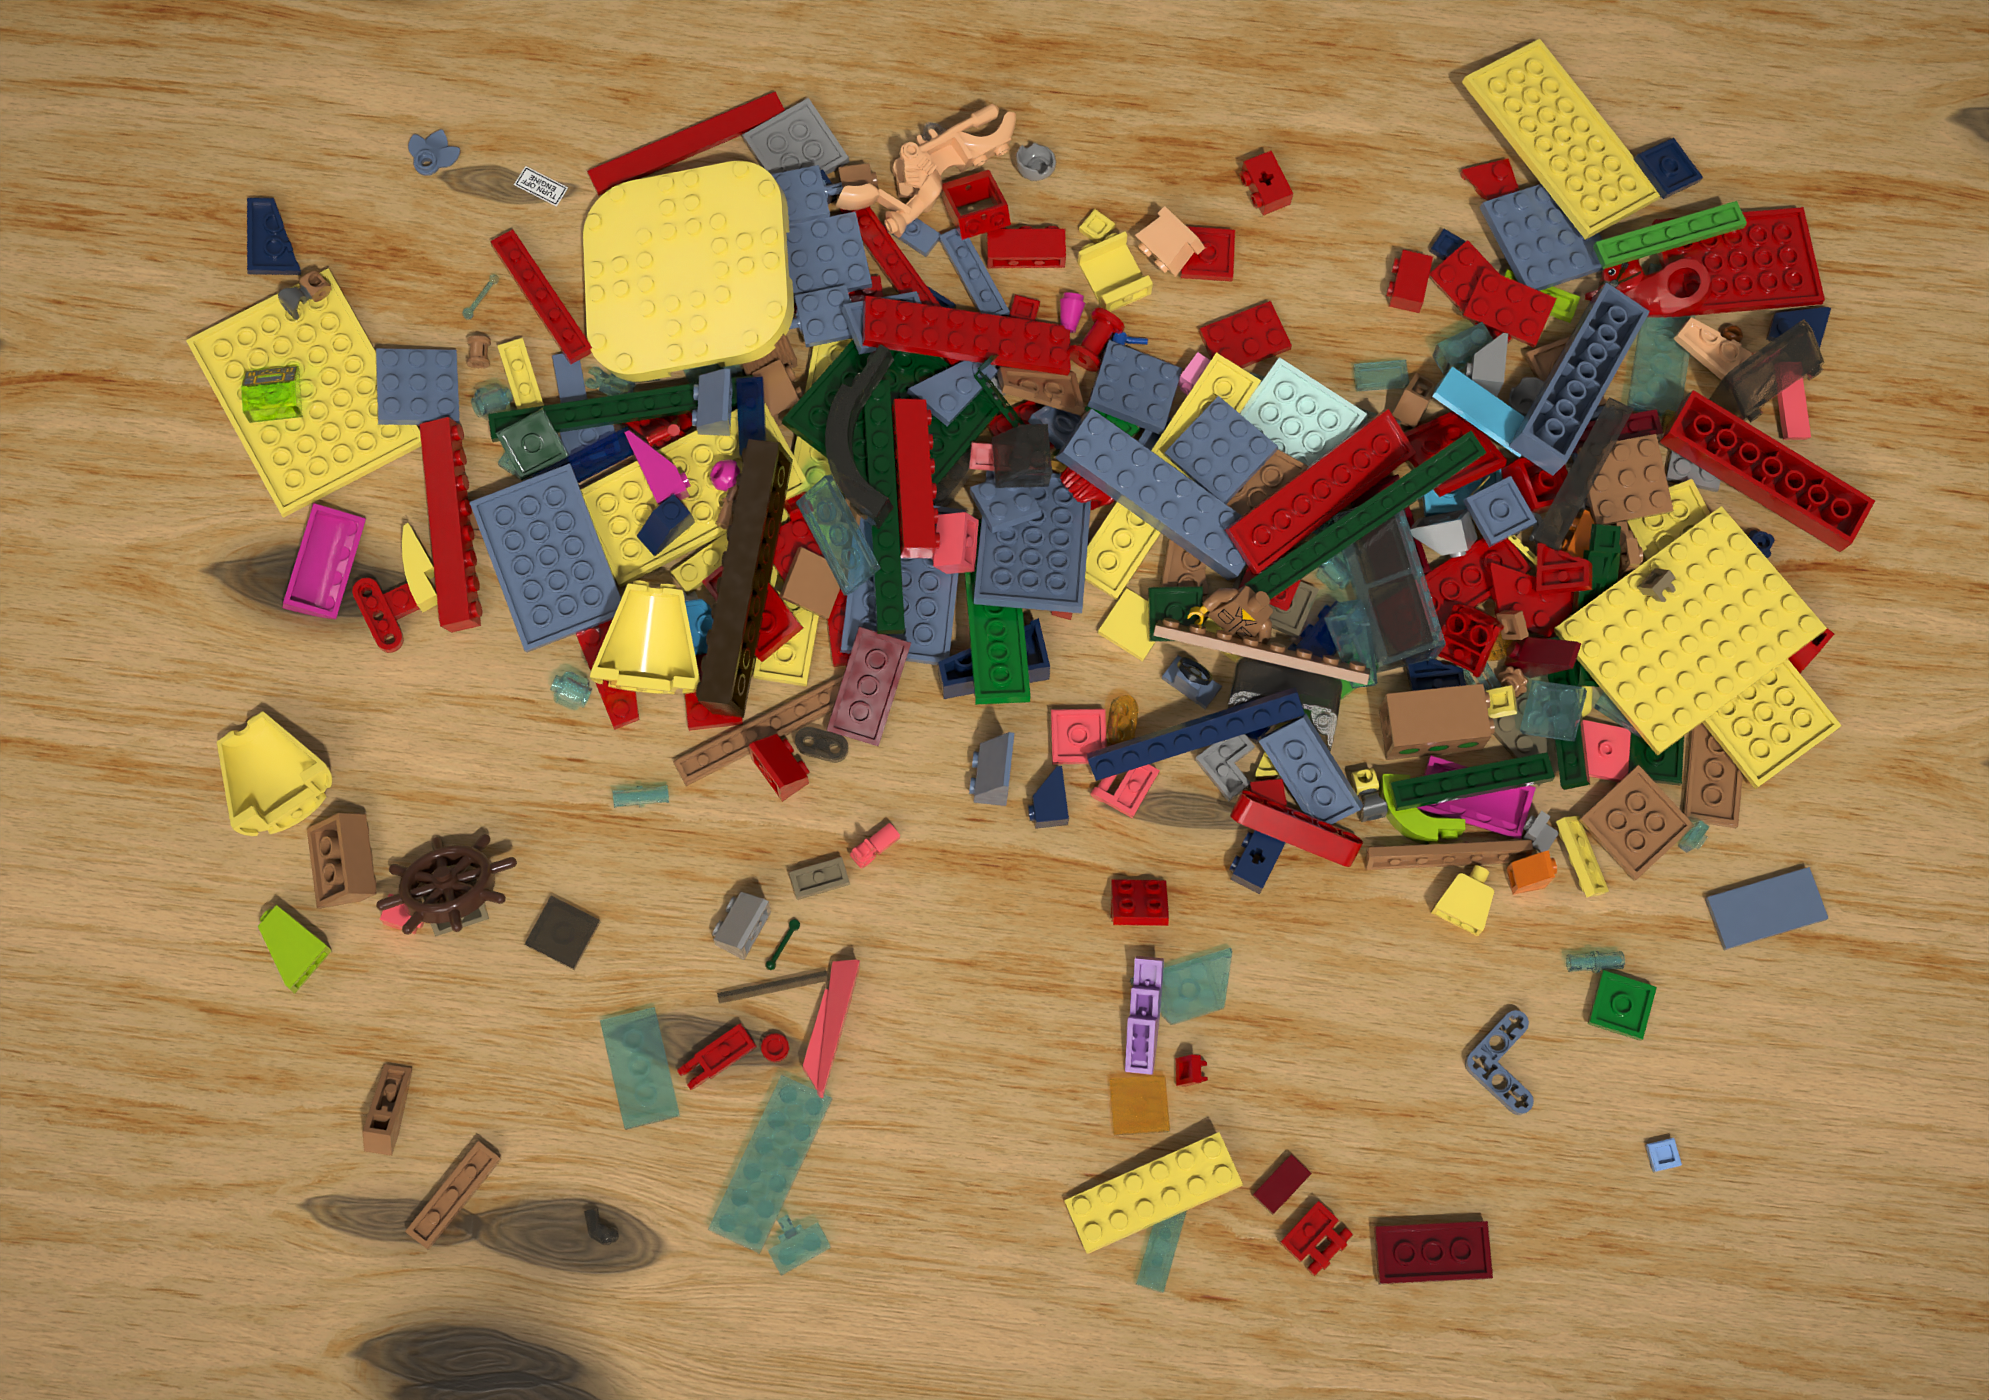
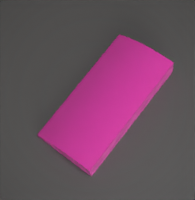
M313 503L282 608L336 620L366 518Z
M1430 756L1423 776L1468 767ZM1525 786L1417 808L1446 818L1465 819L1466 824L1521 839L1536 787Z

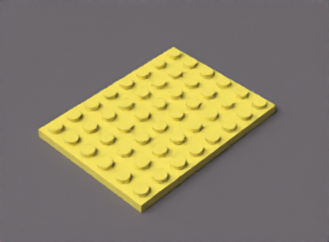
M329 268L319 274L332 287L330 293L319 302L309 299L307 303L303 304L300 301L297 309L298 320H294L279 302L278 294L186 340L283 518L422 446L421 434L417 425H378L376 352ZM299 283L296 284V285H294V286H292V287H290V288H293V287L301 288L300 285H299ZM297 366L294 381L242 386L246 371ZM282 374L259 376L258 378L281 376Z
M1721 506L1555 627L1554 632L1561 640L1581 643L1576 659L1658 756L1822 634L1827 628ZM1654 569L1670 570L1675 576L1671 583L1676 591L1674 593L1667 592L1666 590L1662 592L1666 598L1665 602H1658L1653 596L1643 595L1637 588Z

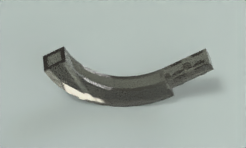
M881 344L876 351L869 355L867 365L863 371L855 376L852 388L842 383L830 407L825 432L827 460L840 491L856 513L877 529H880L893 506L887 496L875 490L858 472L853 454V436L861 410L894 361L890 350Z

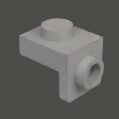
M1543 811L1537 817L1531 815L1523 827L1527 832L1522 840H1532L1533 848L1538 852L1548 851L1559 834L1557 830L1546 824L1551 816Z

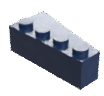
M1037 618L1030 621L1029 625L1024 626L1029 683L1049 680L1050 663L1040 621ZM970 648L938 662V676L943 699L974 694Z

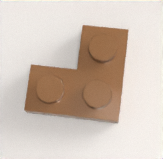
M1627 521L1616 522L1614 525L1621 526L1618 581L1638 568L1641 562H1643L1642 547H1638L1637 538H1633L1632 530H1628Z

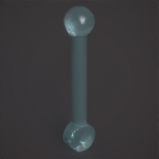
M490 275L488 284L470 308L463 310L462 314L465 319L470 320L473 318L475 308L493 284L499 282L498 275Z

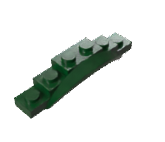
M1592 524L1589 550H1584L1583 559L1590 561L1592 564V590L1574 592L1572 615L1617 583L1621 553L1619 545L1621 526ZM1576 660L1578 685L1600 687L1581 663Z

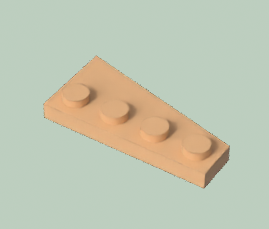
M1692 317L1684 323L1673 338L1751 406L1760 400L1775 379L1773 363L1765 360V356L1756 351L1752 353L1742 348V344L1735 340H1727L1721 336L1720 332Z

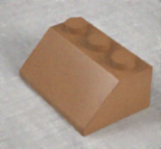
M337 813L307 828L317 908L361 902L377 894L366 814Z

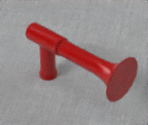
M692 413L666 417L670 425L651 435H647L646 439L649 445L652 447L654 444L670 436H677L680 430L687 432L692 426Z

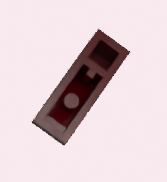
M1532 637L1513 640L1506 650L1507 657L1504 665L1507 667L1512 666L1514 670L1520 668L1524 676L1530 679L1572 669L1581 643Z

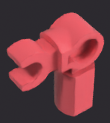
M888 823L871 838H866L864 842L853 848L850 857L862 869L876 858V853L880 855L899 840L900 834L891 823Z

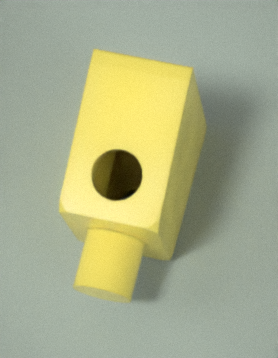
M1475 865L1470 876L1459 873L1431 913L1479 936L1485 927L1494 895V889L1484 884L1490 872L1481 866Z

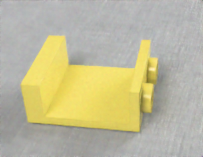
M1126 232L1110 234L1104 241L1097 244H1087L1078 252L1077 263L1100 307L1110 312L1144 298L1152 292L1153 283L1149 275L1143 277L1126 245L1128 237Z

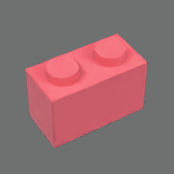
M966 512L938 515L935 532L940 534V547L933 554V567L946 574L975 572L978 519Z

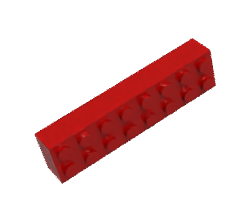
M1694 390L1682 400L1659 441L1662 445L1838 552L1843 551L1853 543L1875 503L1874 499Z

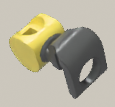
M1368 768L1351 772L1352 788L1357 795L1362 796L1364 804L1360 817L1361 822L1385 817L1388 808L1386 802L1379 797L1378 793H1375L1379 789V783L1374 769Z

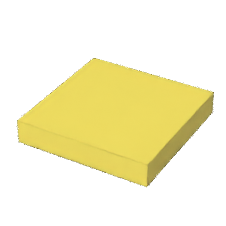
M1127 588L1098 630V634L1142 662L1156 643L1149 642L1148 601Z

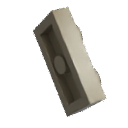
M842 857L789 872L797 900L850 885Z

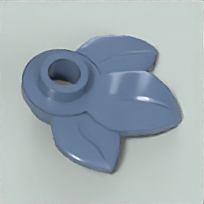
M443 130L436 131L426 139L413 134L408 144L409 152L414 157L415 170L425 176L436 173L439 168L450 167L457 161L460 155V148L448 147V141ZM425 162H431V165L423 166Z

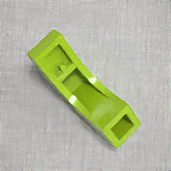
M1383 774L1379 780V796L1387 804L1388 811L1386 817L1391 825L1403 836L1417 843L1427 845L1437 842L1438 835H1441L1442 839L1450 840L1457 839L1458 836L1463 834L1465 831V819L1433 818L1423 814L1417 807L1396 811L1389 784L1390 782L1410 779V775Z

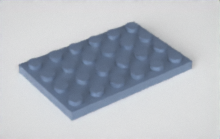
M571 464L470 502L526 653L613 620L622 597Z
M987 470L986 481L1012 472ZM1022 472L1021 475L1041 509V517L991 533L982 516L974 604L1082 613L1091 501L1086 503L1077 502L1073 498L1072 493L1061 482V474Z
M859 496L858 503H863L859 530H855L841 653H851L859 626L877 632L868 496ZM934 506V508H938V515L965 512L963 509ZM901 558L905 632L904 634L886 635L911 642L906 661L938 665L939 661L948 658L950 654L958 573L946 574L933 567L932 558Z

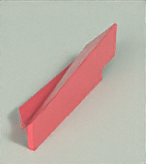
M857 959L832 962L829 989L824 991L804 1059L803 1071L810 1078L820 1098H823L859 974L860 960Z

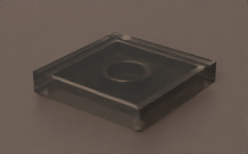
M551 896L527 938L525 946L575 970L601 921Z

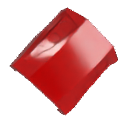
M1455 604L1439 632L1431 655L1444 658L1473 673V676L1478 678L1481 676L1491 650L1505 626L1498 619L1476 608Z

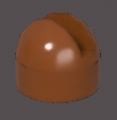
M1730 325L1722 331L1721 336L1729 341L1735 340L1740 343L1743 338V332L1738 326Z

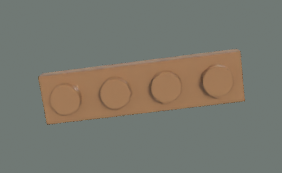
M478 1141L405 1232L429 1250L501 1161V1158Z

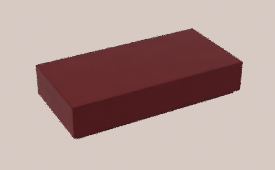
M1291 1154L1252 1196L1274 1215L1312 1173Z

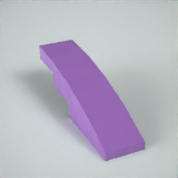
M1135 957L1134 983L1131 988L1130 1016L1128 1017L1125 1072L1153 1075L1160 1020L1164 958Z

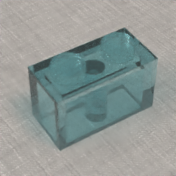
M1481 322L1438 343L1432 356L1445 376L1452 366L1458 371L1465 368L1466 363H1471L1474 354L1493 341V338L1484 323Z

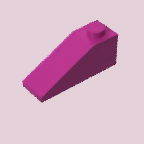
M630 430L624 432L658 506L673 494L680 501L690 496L686 488L691 487L685 472L679 474L673 463Z

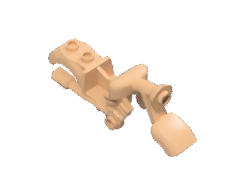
M990 104L972 113L969 119L956 124L941 135H938L934 129H930L928 131L931 136L930 141H924L922 136L918 135L916 138L918 145L913 142L902 145L899 153L900 158L894 160L892 172L896 177L898 185V197L911 199L906 204L882 189L878 190L875 186L868 183L861 186H845L835 207L844 210H859L878 202L891 210L885 214L887 230L896 237H901L908 224L914 221L922 212L928 213L934 207L942 191L941 174L946 169L956 166L962 173L973 165L975 168L980 167L989 158L995 155L997 157L1002 156L1010 150L1008 145L1012 140L1011 137L1015 129L1016 113L1007 112L1003 117L1002 123L991 135L977 137L964 133L963 131L971 127L978 128L997 118L999 109L996 105Z

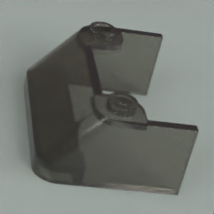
M1805 320L1800 321L1736 366L1722 379L1709 400L1744 421L1749 420L1751 423L1763 414L1761 408L1765 403L1801 378L1812 380L1824 370L1822 368L1824 359L1811 326Z
M1240 657L1235 664L1226 709L1296 687L1303 709L1311 710L1310 721L1318 734L1325 735L1324 743L1331 752L1342 695V680L1248 657Z

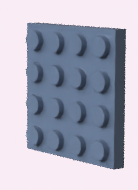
M1542 184L1485 201L1479 207L1519 283L1541 291L1604 270L1593 248L1595 242L1603 240L1600 233L1585 240Z

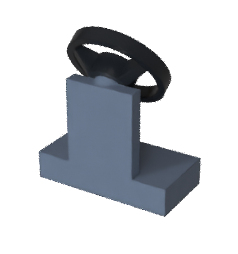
M1179 655L1162 676L1165 682L1205 710L1222 687L1213 680L1212 674L1203 665L1190 658H1181Z

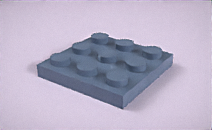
M1109 340L1087 407L1161 435L1165 429L1182 368Z
M376 349L378 425H420L421 423L450 417L459 424L457 350Z
M1218 396L1164 453L1165 457L1199 486L1227 504L1278 450V445Z

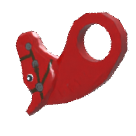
M1639 259L1605 268L1601 274L1598 289L1586 293L1585 300L1591 301L1592 297L1607 282L1650 311L1647 317H1673L1701 307L1710 297L1713 283L1707 268L1697 260L1680 259L1655 273L1645 275L1640 266ZM1690 272L1700 277L1701 284L1694 295L1679 298L1670 293V285L1676 276Z

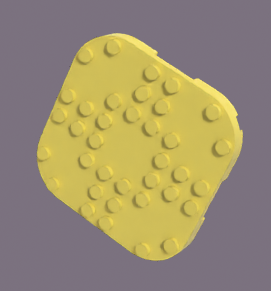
M748 161L724 162L624 182L612 187L595 202L588 213L583 230L587 339L592 346L591 352L594 357L609 372L626 381L642 382L671 377V372L712 364L727 367L748 363L772 352L776 348L774 345L783 334L786 336L794 314L793 281L789 277L786 234L789 233L788 204L782 188L766 169Z

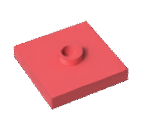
M1105 709L1051 710L1052 765L1089 764L1087 753L1107 747Z
M1583 720L1589 777L1620 782L1628 774L1631 729Z

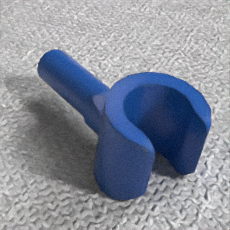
M1124 332L1120 334L1115 333L1111 341L1124 346L1125 343L1148 344V338L1127 336Z

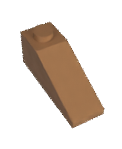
M384 1064L362 1131L364 1152L392 1156L400 1132L412 1068Z

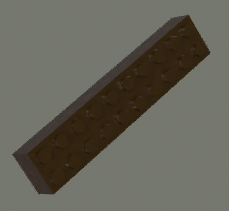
M748 439L747 448H744L742 451L743 469L742 473H739L737 477L738 495L737 499H734L732 503L733 521L732 525H729L727 529L728 546L727 551H724L722 555L723 572L722 577H719L717 581L718 598L717 603L713 604L711 612L713 624L712 629L708 630L706 637L708 650L707 655L703 656L701 663L703 676L702 681L698 683L696 688L698 701L712 714L744 718L756 657L755 651L756 647H758L759 630L763 620L762 614L765 610L768 594L767 588L768 583H770L793 459L779 442Z

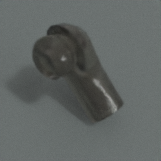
M598 1209L584 1212L588 1233L592 1239L602 1245H610L618 1240L619 1233L616 1228H608L601 1224Z

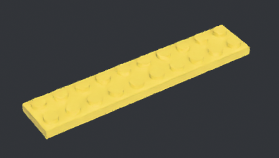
M1216 353L1151 451L1190 478L1165 457L1164 452L1218 396L1238 413H1241L1260 385L1261 380ZM1117 502L1087 546L1085 581L1117 600L1161 533Z

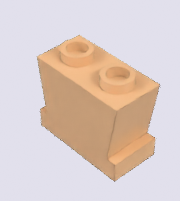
M1164 206L1157 213L1160 217L1135 236L1141 243L1138 248L1148 258L1153 255L1157 259L1154 263L1164 273L1170 271L1176 277L1195 252L1198 255L1205 247L1199 238Z

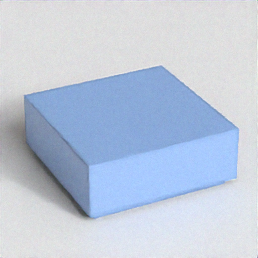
M1674 1138L1645 1145L1653 1172L1682 1165Z

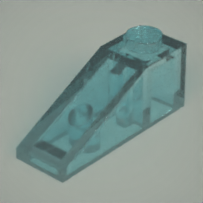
M1361 599L1338 602L1324 619L1340 659L1350 664V661H1358L1366 664V668L1371 669L1367 685L1350 681L1352 689L1375 686L1378 682L1371 625Z

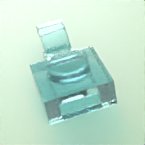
M592 367L588 372L595 376L596 381L589 378L585 382V385L590 389L600 387L599 391L607 394V396L633 393L636 385L631 381L620 379L614 374L608 375L599 367Z

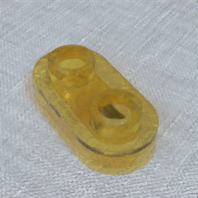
M1130 695L1116 697L1111 702L1106 730V738L1110 746L1135 738L1139 708L1136 700Z

